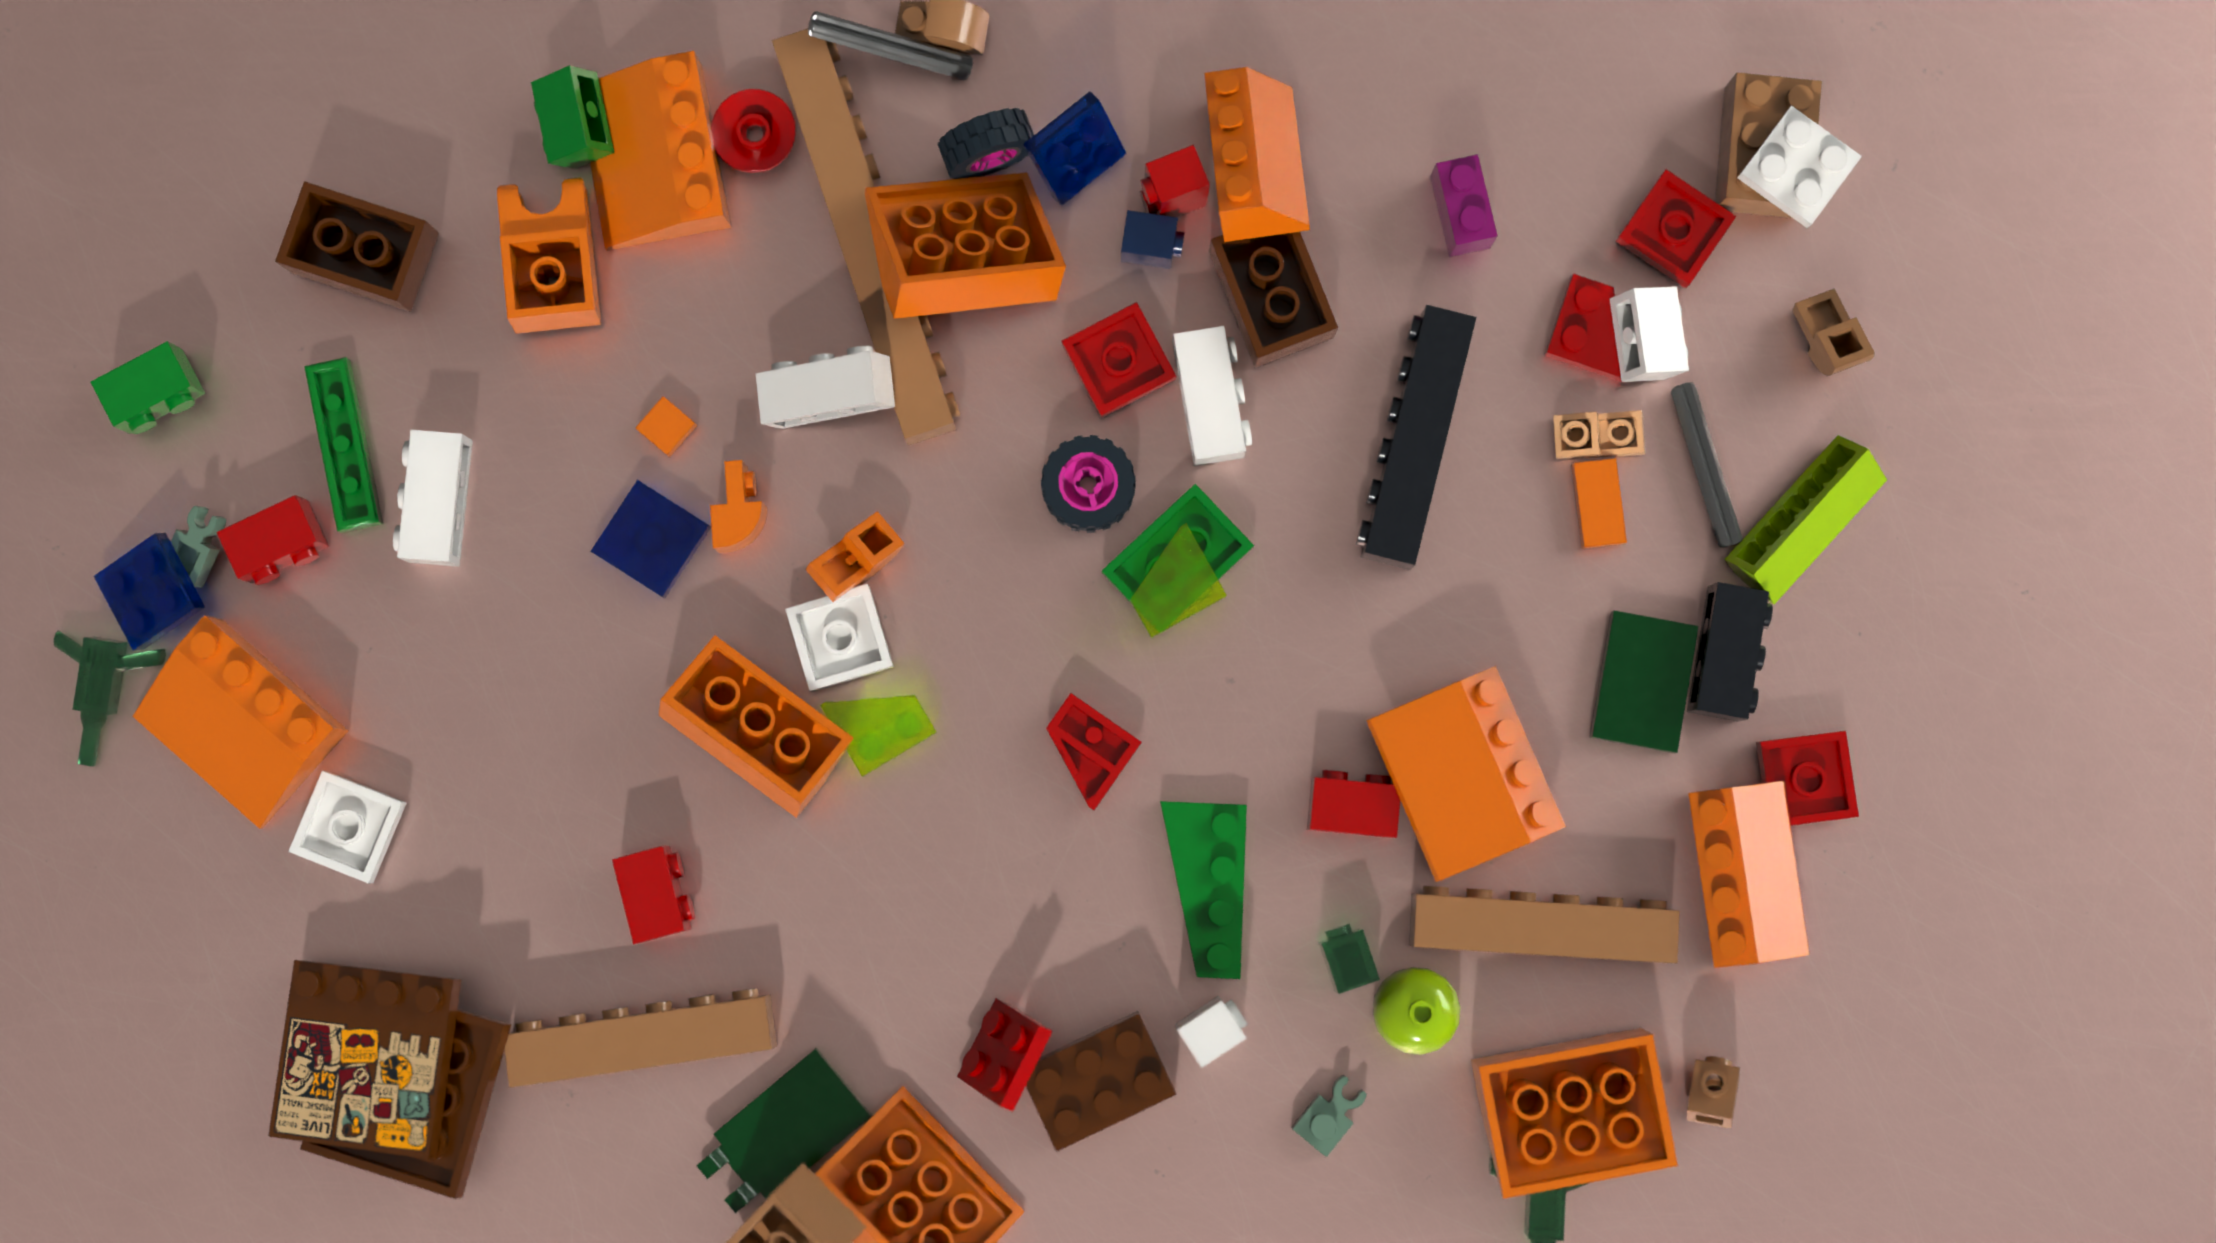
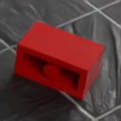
M1194 145L1145 163V178L1140 180L1143 189L1140 191V195L1147 213L1177 218L1207 206L1210 183Z
M297 495L289 497L216 532L237 579L249 583L255 582V585H262L273 581L280 576L279 570L293 563L295 566H302L319 558L318 552L329 547L309 501Z
M1322 770V778H1311L1307 830L1397 838L1400 798L1395 786L1391 785L1390 776L1365 774V782L1348 780V772Z
M659 846L612 859L633 945L691 930L690 920L695 919V913L689 894H682L679 878L684 877V869L678 852L672 853L670 846Z

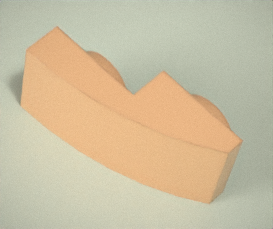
M1642 410L1598 414L1595 411L1553 415L1557 459L1646 455Z

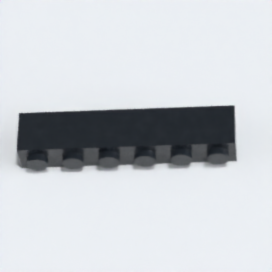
M1431 305L1425 306L1421 316L1413 315L1407 340L1414 341L1411 357L1403 356L1397 381L1404 382L1401 397L1393 396L1387 417L1388 422L1394 423L1390 439L1383 437L1377 457V463L1384 464L1380 480L1372 479L1366 503L1373 505L1370 521L1362 520L1357 536L1356 545L1363 546L1361 558L1411 570L1416 564L1477 317Z

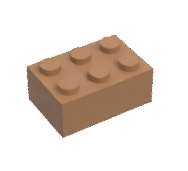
M1736 72L1724 87L1715 195L1716 203L1730 212L1792 218L1737 177L1791 106L1815 123H1819L1822 81Z
M802 1163L726 1243H852L865 1230L866 1226L855 1216L850 1208L845 1206L824 1185L817 1175Z

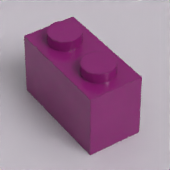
M1478 154L1436 163L1430 175V180L1449 257L1491 248L1498 235Z

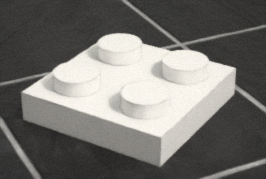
M1791 106L1737 178L1808 228L1813 224L1862 156Z
M869 584L852 588L834 602L828 596L785 609L810 692L894 667Z
M322 771L288 852L368 884L374 883L406 802L331 772Z

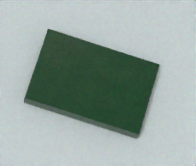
M1615 610L1611 611L1589 738L1668 753H1678L1699 626Z

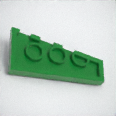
M1160 801L1196 977L1240 979L1247 805Z

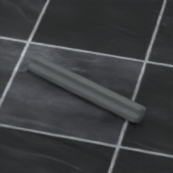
M818 11L813 12L810 17L808 34L811 37L962 80L967 79L971 73L973 58L970 55Z
M1693 382L1680 384L1672 389V398L1719 547H1729L1741 542L1743 537L1696 385Z

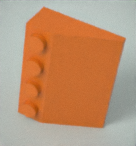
M695 51L651 58L598 78L614 148L613 154L590 163L606 251L731 228L719 157L713 144L711 132L712 118L703 68Z
M1028 172L865 188V199L882 288L894 319L1057 300L1066 264Z
M204 615L175 647L132 716L259 829L264 828L349 732L226 622Z
M1496 666L1366 720L1436 882L1566 827Z
M1637 1028L1471 1059L1479 1106L1503 1199L1678 1166L1654 1037L1652 1033L1645 1029Z
M904 1086L814 1173L866 1226L865 1230L853 1243H996L1025 1212Z

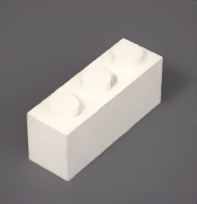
M1224 326L1173 334L1172 343L1194 466L1244 458L1246 446L1252 445V435L1249 421H1241L1238 404L1245 403V396L1241 378H1233L1231 363L1238 362L1234 337L1226 338Z
M871 346L848 348L847 355L835 357L834 354L812 355L809 357V363L797 365V362L794 361L777 362L771 364L772 370L755 373L761 424L784 429L895 407L890 356L874 352Z
M410 430V439L404 442L402 448V463L404 466H407L405 483L400 484L397 494L398 507L402 509L401 524L395 527L393 533V548L395 551H398L397 558L408 563L460 567L473 440L461 433Z

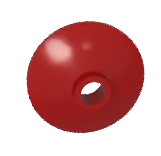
M746 89L736 92L720 104L713 116L711 132L714 148L721 159L736 170L747 173L768 171L782 163L794 146L796 124L793 114L781 98L769 91ZM754 129H760L763 131L762 138L756 142L750 141L748 139L749 133Z

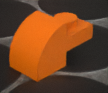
M742 460L724 461L727 504L710 505L713 549L718 553L734 552L750 545L760 535L766 523L767 506L762 501L750 502V497H755L757 493L754 471H748V466Z
M877 511L847 532L840 542L810 562L805 570L829 599L834 602L858 584L861 586L872 578L898 554L905 543Z

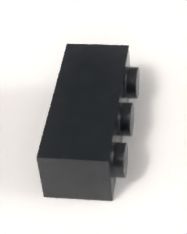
M1721 582L1707 587L1687 712L1736 722L1748 720L1749 713L1753 714L1755 712L1759 697L1758 688H1754L1756 671H1761L1766 655V648L1761 645L1763 629L1769 627L1773 613V606L1768 603L1769 591Z

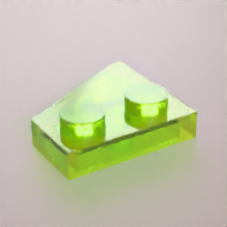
M1187 523L1179 528L1130 599L1134 610L1151 639L1227 597Z
M915 695L839 702L829 701L820 705L830 721L854 738L847 752L862 777L872 773L938 733Z

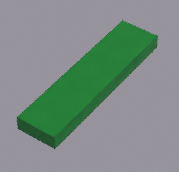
M344 357L304 366L337 531L344 533L383 524L351 361Z

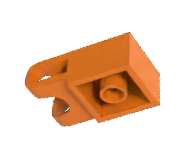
M582 177L565 179L561 183L560 203L553 211L545 214L531 213L525 208L524 199L519 193L516 184L500 185L497 187L507 319L516 334L601 325L588 192ZM557 277L558 280L554 284L545 285L549 284L548 278Z

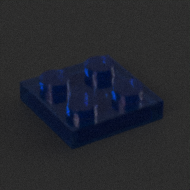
M1090 91L1023 144L1052 197L1061 206L1127 154L1100 100Z
M637 480L591 549V552L656 594L666 598L710 531L711 526Z
M166 532L154 533L94 575L101 592L133 651L147 648L205 608Z

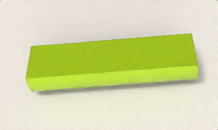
M1837 435L1725 558V561L1735 574L1750 588L1769 591L1768 601L1775 605L1887 481L1870 450Z

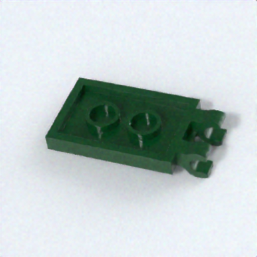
M815 1048L716 1131L713 1135L721 1145L696 1166L707 1179L726 1163L732 1167L744 1183L724 1200L733 1212L737 1213L759 1193L767 1200L802 1163L808 1168L813 1166L871 1117L872 1114L822 1053Z

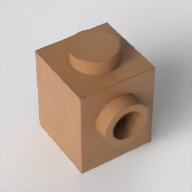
M1707 1056L1705 1061L1695 1059L1687 1107V1121L1732 1129L1740 1079V1067L1732 1066V1061L1722 1057Z

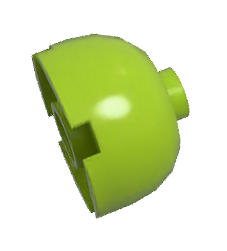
M1410 967L1395 971L1381 983L1374 996L1373 1016L1377 1031L1389 1045L1403 1053L1424 1055L1437 1051L1452 1039L1459 1026L1461 1006L1456 990L1445 977L1428 968Z

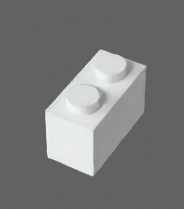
M1677 287L1633 288L1610 298L1622 382L1665 380L1689 371L1688 349L1685 345L1681 319L1682 308L1678 299Z
M1219 996L1175 1024L1177 1031L1201 1068L1247 1039L1241 1029L1248 1024L1232 1000L1224 1004Z

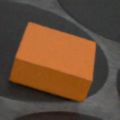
M662 396L635 429L668 457H671L697 427V424Z

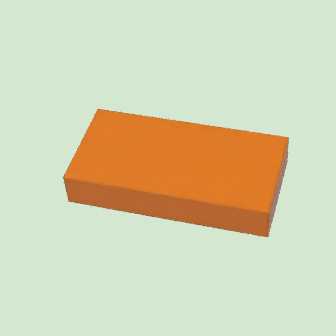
M1616 458L1573 463L1571 469L1582 549L1626 544L1627 538Z

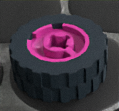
M1006 108L988 112L957 125V127L949 130L939 139L938 147L949 177L961 179L982 177L1002 169L1004 170L1032 154V151L1036 150L1038 143L1025 110Z
M1080 435L1074 437L1069 442L1064 441L1055 452L1052 451L1048 456V462L1046 465L1044 464L1041 480L1043 498L1051 515H1054L1063 526L1067 525L1071 527V530L1077 532L1084 530L1087 533H1095V530L1103 529L1104 531L1111 528L1113 523H1118L1132 505L1136 486L1131 460H1128L1124 450L1121 447L1117 448L1113 445V441L1107 438L1103 440L1096 435H1090V437H1082ZM1085 477H1092L1097 482L1091 493L1080 487L1081 480Z

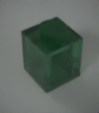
M1350 923L1325 931L1327 939L1318 942L1336 993L1340 994L1380 980L1363 929L1352 930Z

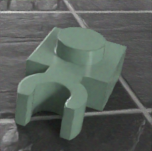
M194 506L190 510L187 518L188 531L176 529L159 567L191 587L203 588L220 551L219 548L210 543L213 537L218 536L216 532L224 529L226 526V518L220 516H212L208 526H206L204 519L208 513V508L202 506Z
M1345 1075L1338 1077L1332 1087L1333 1096L1329 1101L1318 1093L1291 1127L1325 1157L1330 1154L1354 1124L1344 1114L1348 1109H1355L1361 1106L1367 1096L1361 1089L1354 1098H1344L1342 1088L1349 1081Z

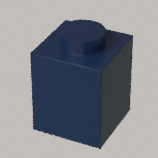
M1127 210L1121 248V262L1171 269L1172 258H1181L1185 232L1177 231L1178 218Z

